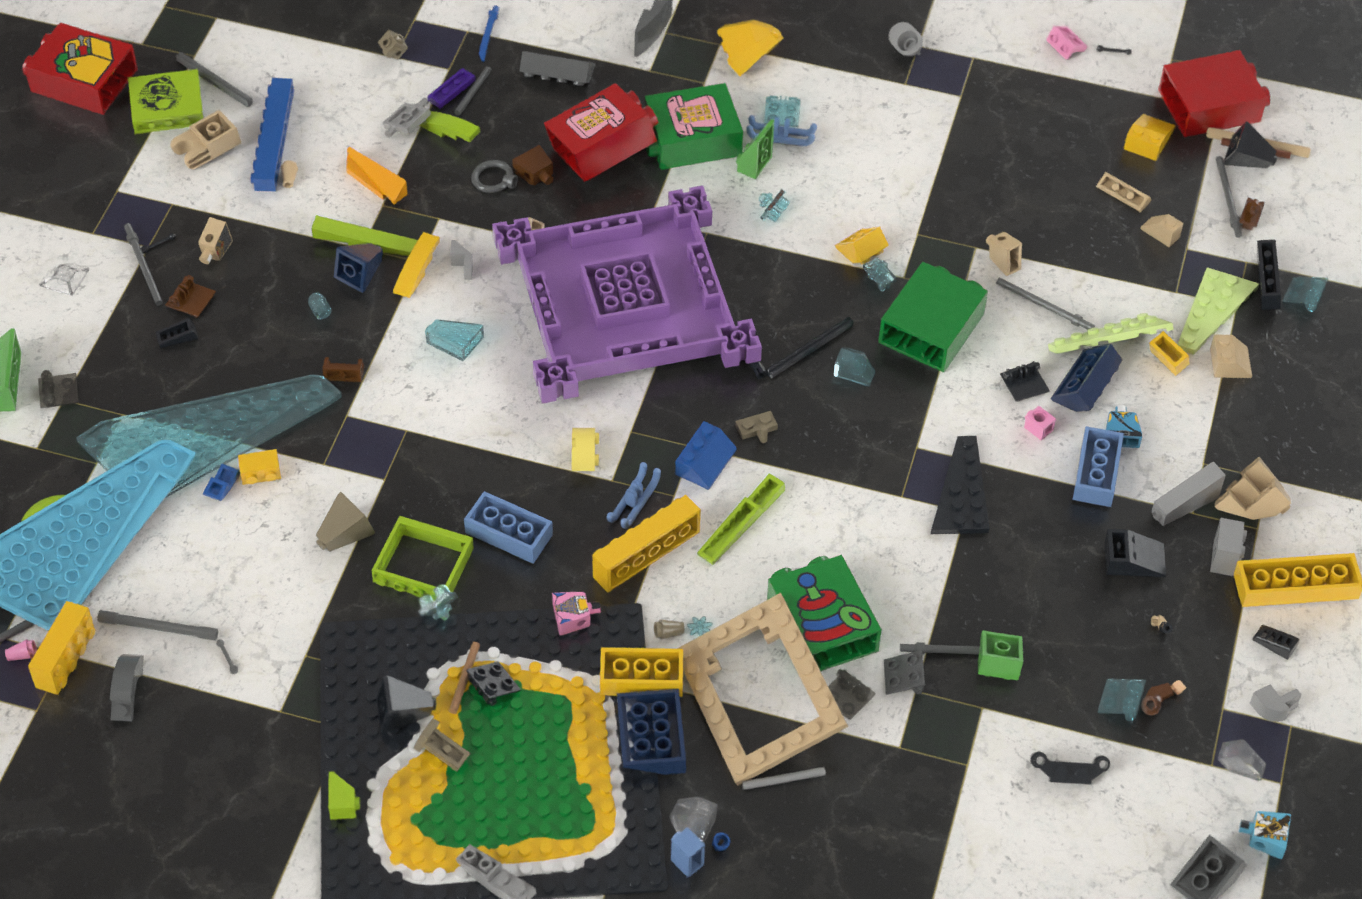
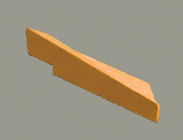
M347 148L346 168L349 175L382 200L388 197L393 204H396L408 195L406 180L355 149Z

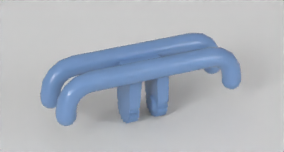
M750 115L748 118L750 125L746 127V131L749 137L753 139L758 134L753 131V128L761 131L766 124L757 123L755 117ZM775 117L774 143L808 146L814 142V133L817 130L815 123H812L809 129L791 128L790 119L786 118L785 127L779 126V117ZM789 134L798 136H808V138L798 139L790 138L788 136Z
M645 462L640 463L636 478L626 490L625 495L613 513L609 512L607 514L608 522L614 523L628 505L633 507L627 518L621 519V527L627 529L632 525L660 480L661 470L659 468L654 469L652 479L643 492V484L641 483L646 475L647 464Z

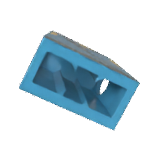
M1118 405L1115 411L1109 412L1106 430L1124 433L1122 447L1140 448L1142 431L1137 414L1135 412H1127V408L1124 405Z

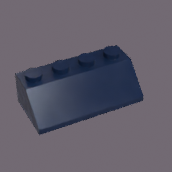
M1106 344L1084 349L1052 395L1051 400L1075 412L1091 410L1123 361L1113 345Z

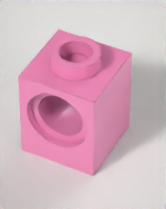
M1038 406L1026 414L1024 428L1042 440L1054 430L1056 418Z

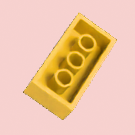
M69 601L65 602L28 665L35 688L58 695L61 688L66 686L68 676L75 670L80 655L82 656L85 653L87 643L95 635V628L88 607Z
M601 647L600 696H617V693L679 689V697H682L683 649Z

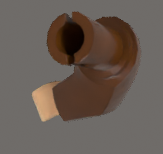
M1177 680L1171 686L1169 683H1164L1151 687L1142 701V710L1147 715L1157 714L1160 711L1162 701L1171 697L1173 691L1176 695L1182 693L1186 689L1185 685L1180 680Z

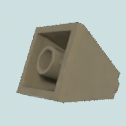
M340 492L316 533L318 538L316 543L322 550L327 549L330 552L375 534V531L367 517Z

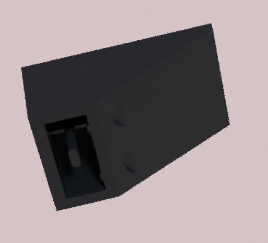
M1126 529L1107 530L1104 542L1107 575L1166 577L1164 543Z

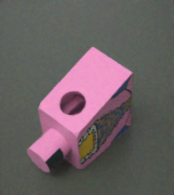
M584 592L552 593L553 608L560 636L589 627L590 615L601 613L599 601L587 603Z

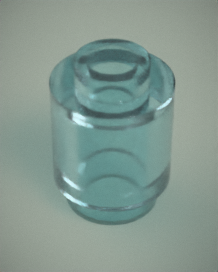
M318 292L309 296L308 305L317 319L327 318L331 314L332 308L325 296Z

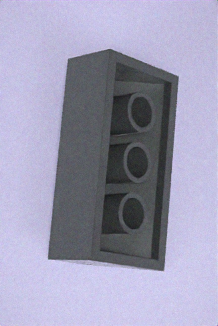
M523 51L519 72H524V76L534 77V74L541 75L540 79L551 80V77L557 78V82L563 83L572 80L575 85L584 86V83L590 82L595 63Z

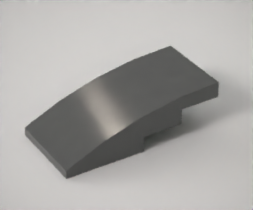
M654 0L651 10H643L634 31L635 57L646 51L666 28L672 16V0Z

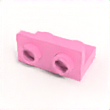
M1054 26L1046 39L1065 59H1069L1073 52H1084L1087 48V45L1067 26Z

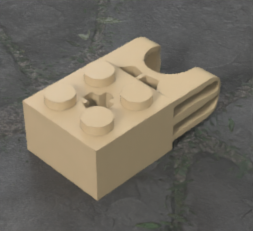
M218 110L189 126L190 129L175 137L171 141L170 146L178 155L186 153L184 158L186 166L190 169H196L241 144L237 128Z

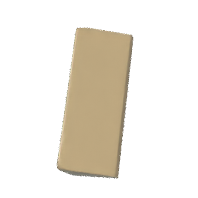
M1107 172L1104 173L1096 185L1097 188L1139 212L1151 202V198Z

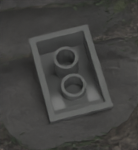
M1209 834L1171 882L1170 886L1187 899H1218L1236 881L1247 867V864Z

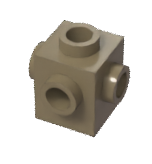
M390 30L378 42L383 50V54L388 58L392 57L396 60L408 49L404 42L405 39L400 34Z

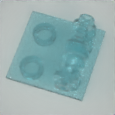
M766 96L764 124H767L771 119L775 121V117H779V126H784L787 118L790 119L791 127H798L801 99L789 97L787 100V96H785V100H782V96H780L779 100L778 96Z
M1293 277L1282 303H1305L1308 311L1316 310L1317 303L1320 302L1322 292L1326 288L1325 285L1328 278Z
M1107 679L1098 713L1124 714L1128 721L1136 719L1146 680Z

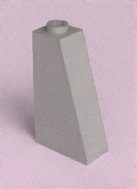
M1215 462L1210 463L1155 500L1151 512L1154 519L1164 526L1218 499L1226 475Z

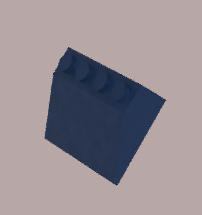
M679 689L617 693L623 767L664 775L686 773Z

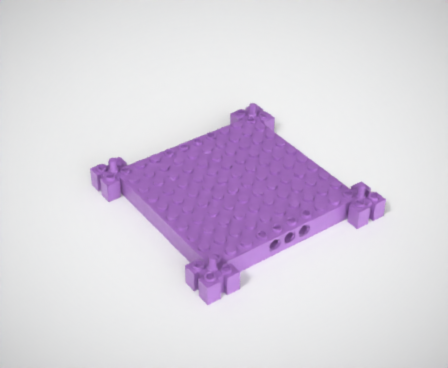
M703 185L690 187L689 192L683 193L682 189L668 191V205L537 230H531L528 217L516 219L514 224L507 225V221L492 224L493 240L498 250L500 264L519 261L547 354V358L533 361V376L536 386H538V393L542 404L557 401L556 398H559L561 395L564 399L579 397L578 381L717 354H721L725 368L738 366L741 360H745L746 364L761 361L762 346L758 335L755 336L756 329L752 319L737 321V326H735L700 230L702 227L712 226V208L709 201H707Z

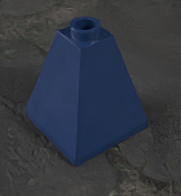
M372 243L337 247L334 278L362 293L365 292L382 261L383 249Z

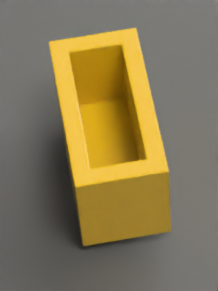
M1164 331L1149 342L1150 352L1175 376L1190 364L1189 355Z
M277 449L238 455L243 485L281 479Z

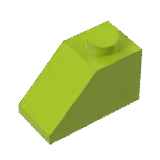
M329 772L330 819L356 818V810H360V797H356L355 789L334 772Z

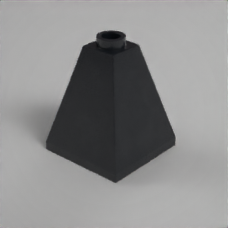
M1245 122L1232 135L1223 162L1224 165L1268 168L1270 165H1275L1278 157L1275 156L1277 151L1249 122Z
M383 676L376 696L380 733L390 732L430 716L432 710H436V699L432 698L431 692L393 677Z

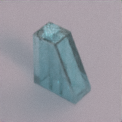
M436 319L425 330L426 343L464 361L484 338L483 325Z

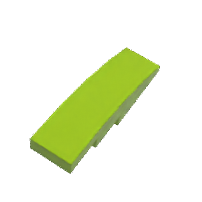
M430 111L431 115L419 125L440 137L447 135L455 140L460 137L468 142L480 133V127L468 121Z

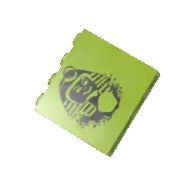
M198 69L128 78L135 134L187 128L204 118Z

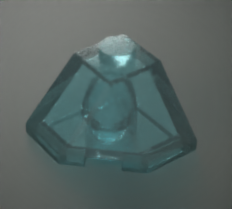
M849 347L841 348L835 361L834 376L870 386L875 375V369L865 353Z

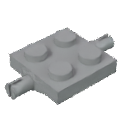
M422 98L416 104L404 103L383 122L384 127L388 129L385 135L390 138L395 132L412 133L431 115L430 109L424 107L429 103L428 100Z

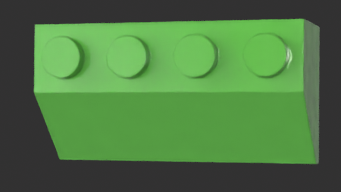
M11 328L0 337V412L16 411L22 351L15 328Z

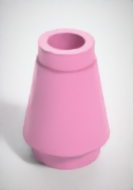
M28 639L9 649H5L8 661L32 659L37 652L34 640Z

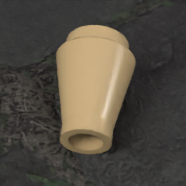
M287 160L281 165L282 185L285 188L293 187L298 172L297 164L294 161Z

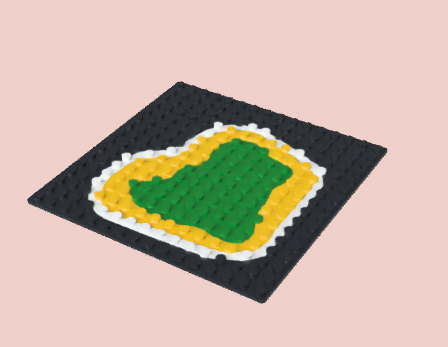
M640 603L600 605L601 613L590 615L589 627L561 636L559 635L554 608L322 623L320 625L321 899H501L480 884L456 862V858L469 845L502 864L503 869L533 886L536 894L531 899H560L666 891L667 875L657 773L623 767L617 696H600L601 647L646 648L642 605ZM472 642H478L480 647L472 668L499 661L521 690L497 697V703L490 706V704L487 705L483 696H480L475 687L468 681L456 714H452L449 712ZM383 676H390L431 692L432 698L436 699V710H432L431 715L390 732L380 733L376 696ZM433 718L440 722L436 729L470 753L458 771L452 769L425 748L420 753L413 749L419 736ZM329 772H334L355 789L356 797H360V810H356V818L330 819Z

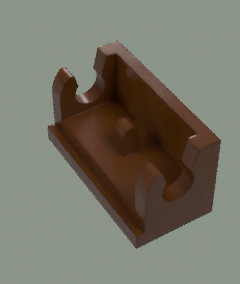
M325 357L322 368L324 380L362 382L363 359H359L358 364L330 363L329 357Z

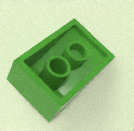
M771 119L753 140L747 143L744 152L738 155L736 159L737 172L756 179L770 161L773 151L774 120Z

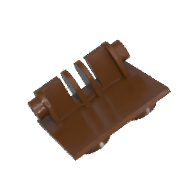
M188 275L183 278L182 283L175 289L174 294L169 297L165 306L198 318L216 291L195 284L194 278Z

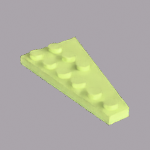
M1206 268L1177 345L1185 352L1194 355L1206 343L1207 339L1258 289L1259 283Z
M1148 313L1138 314L1137 318H1125L1117 324L1107 323L1100 329L1090 328L1083 334L1073 333L1071 337L1066 339L1064 337L1056 338L1054 342L1048 344L1049 351L1058 354L1080 349L1081 345L1097 346L1099 341L1112 343L1139 337V333L1156 334L1157 329L1174 330L1173 323L1156 318V316H1150Z

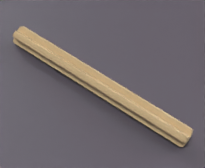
M1209 127L1207 137L1222 140V138L1231 140L1235 132ZM1265 139L1274 149L1291 152V155L1305 158L1310 156L1311 148Z

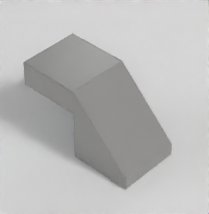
M451 240V266H464V280H472V254L456 240Z

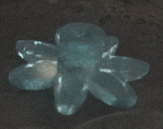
M705 616L700 620L693 617L694 623L687 624V627L692 629L690 635H695L698 632V636L711 631L708 628L713 625L712 622H706Z

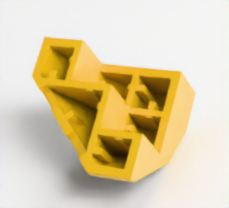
M756 20L724 25L717 31L718 35L723 39L721 43L723 50L729 56L727 62L739 76L745 74L760 58L769 53L783 39L781 32L777 28Z

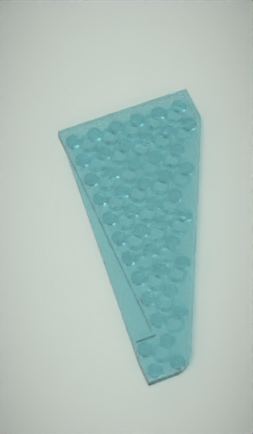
M308 375L104 420L76 437V439L106 471L160 440H171L196 452V456L190 466L165 497L167 498L220 468L221 464L229 463L238 458V455L245 454L325 409L340 399L342 395L325 377Z

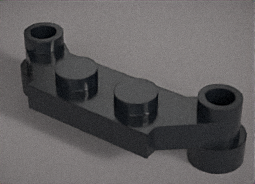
M1040 751L1034 752L1030 757L1032 766L1044 772L1049 777V782L1092 785L1093 779L1110 768V760L1103 755L1096 756L1092 763L1050 761ZM1038 757L1043 758V762L1041 764L1037 763ZM1104 760L1106 764L1101 768L1100 762Z

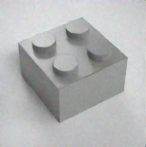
M1225 518L1220 519L1213 542L1210 572L1234 576L1237 561H1241L1245 553L1243 542L1246 540L1247 531L1244 530V522Z

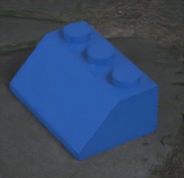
M703 421L676 459L675 475L709 490L737 448L720 428Z

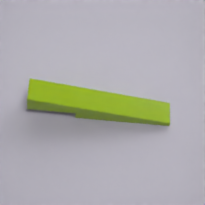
M317 215L311 228L312 236L316 239L348 243V246L372 243L380 246L383 249V253L404 256L410 255L418 241Z
M769 473L748 498L744 497L700 548L697 555L713 565L785 491V483Z

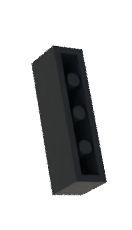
M1276 239L1257 240L1262 310L1280 309L1281 290Z

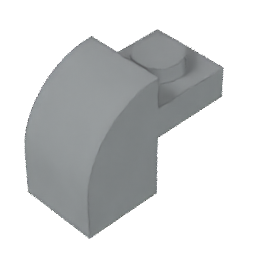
M1270 684L1255 691L1250 704L1264 719L1280 722L1286 720L1289 711L1298 707L1302 694L1298 689L1279 696Z

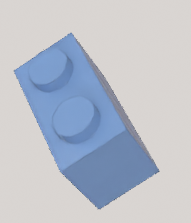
M687 827L682 832L678 831L672 837L671 861L689 878L704 865L705 844Z

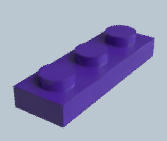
M463 68L430 93L427 96L428 101L441 109L475 82V76Z

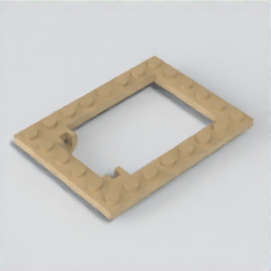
M781 593L677 648L683 649V672L737 785L742 784L743 781H748L848 727ZM760 629L768 644L781 638L819 717L746 755L709 676L722 670L718 659L714 655L715 652Z

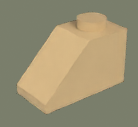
M1167 214L1151 217L1141 226V230L1170 247L1180 238L1183 223Z

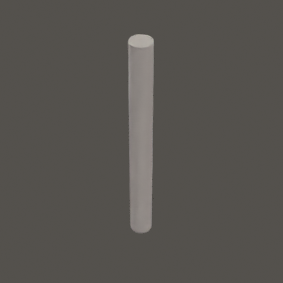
M820 767L743 781L742 786L743 790L824 776L825 768Z

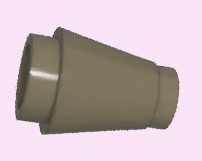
M661 619L658 622H654V635L661 640L684 634L685 632L683 622Z

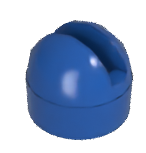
M717 833L712 840L713 848L717 851L726 850L730 844V838L725 833ZM720 839L724 840L721 846L717 845Z

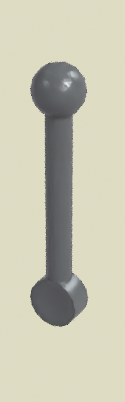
M220 639L216 644L221 648L230 666V673L236 674L238 667L232 663L224 647V641Z

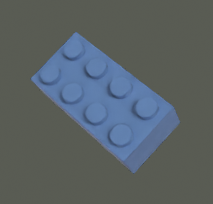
M1085 427L1072 500L1111 507L1124 433Z
M485 491L464 518L465 533L531 563L536 561L553 536L552 521Z

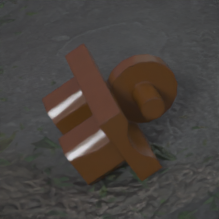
M1247 198L1239 223L1243 224V229L1252 231L1253 227L1257 228L1264 208V201L1259 202L1257 199Z

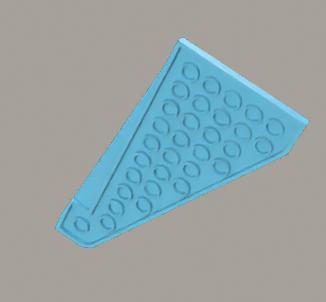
M171 440L157 441L1 533L0 607L49 631L66 601L79 605L85 601L186 472L195 458L196 452Z

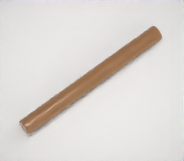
M472 642L449 712L452 714H456L469 679L466 669L473 667L480 647L478 642Z

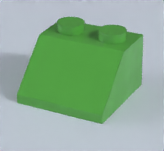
M982 630L978 657V674L1007 680H1019L1023 664L1022 636Z

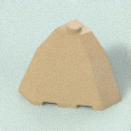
M1260 457L1249 464L1240 473L1242 475L1241 479L1238 482L1234 480L1226 489L1227 492L1215 501V508L1217 510L1252 520L1277 516L1279 513L1284 514L1291 507V498Z

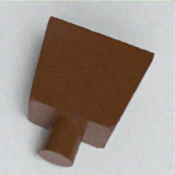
M540 145L512 160L513 172L529 184L536 185L543 181L546 185H549L553 182V163Z

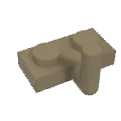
M771 411L735 421V426L742 440L758 436L761 443H766L768 432L778 429V424Z

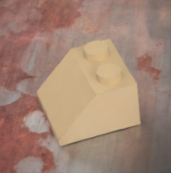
M1214 335L1210 347L1214 377L1252 378L1248 347L1233 335Z

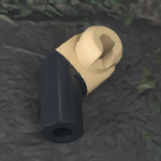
M1162 615L1151 617V625L1158 626L1160 632L1170 633L1172 631V625Z

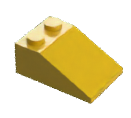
M1143 114L1130 128L1124 149L1157 161L1174 131L1175 125Z

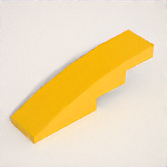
M425 232L422 233L399 275L393 293L408 298L412 296L425 276V269L432 260V253L440 243V237Z

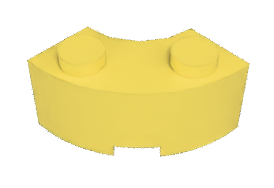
M572 428V471H595V466H599V454H595V444H599V433H595V428Z

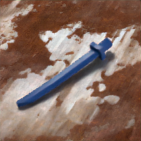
M494 5L492 10L488 11L489 19L479 51L482 62L485 61L495 20L499 18L498 11L500 8L497 5Z

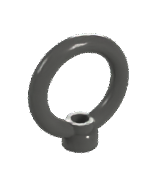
M489 160L479 164L474 169L471 180L478 190L486 193H495L507 187L514 189L517 185L518 177L513 175V170L507 163L500 160ZM490 167H499L506 172L502 182L494 186L480 183L478 179L479 174Z

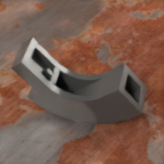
M122 654L118 658L113 672L110 701H112L111 720L133 721L135 689L139 677L143 676L144 655Z

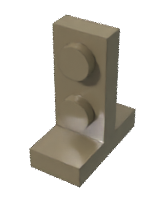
M433 718L419 736L413 749L420 753L425 748L452 769L458 771L470 753L436 729L440 722Z

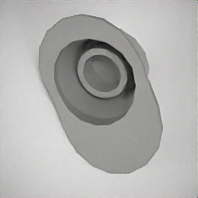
M905 22L897 23L889 32V41L901 54L906 56L920 55L923 38L912 25Z

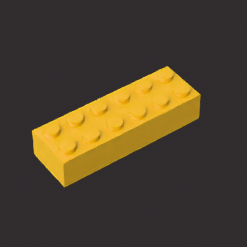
M687 495L675 499L666 508H661L655 515L644 519L635 528H630L621 537L613 539L604 548L596 550L593 554V578L607 593L700 533L701 509Z
M1355 553L1237 561L1233 574L1242 607L1359 599L1362 592V577Z

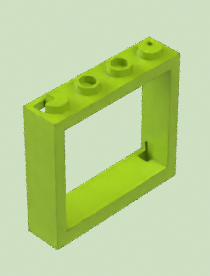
M399 516L372 569L373 582L380 586L394 588L400 592L411 593L416 597L431 599L433 602L442 603L452 595L474 549L473 537ZM403 535L461 552L444 589L385 571Z

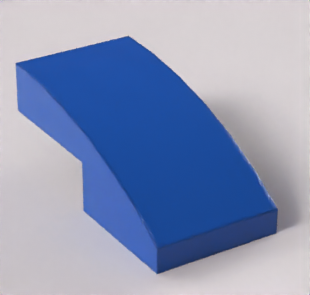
M221 464L216 476L210 478L203 495L222 501L235 484L240 471Z

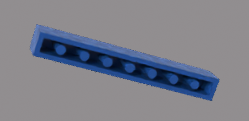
M272 78L271 85H268L267 92L269 96L265 98L266 109H263L264 122L260 124V131L262 133L258 135L259 147H256L255 150L257 159L253 161L254 173H251L250 177L255 191L276 192L294 96L293 78Z

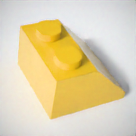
M880 226L862 228L835 244L836 249L852 263L860 264L869 262L871 260L870 257L880 255L884 252L883 249L889 246Z

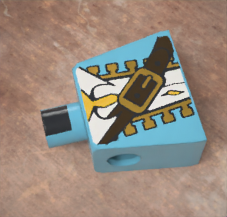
M1257 811L1253 822L1241 819L1238 832L1250 834L1249 846L1251 848L1282 859L1287 846L1291 814Z

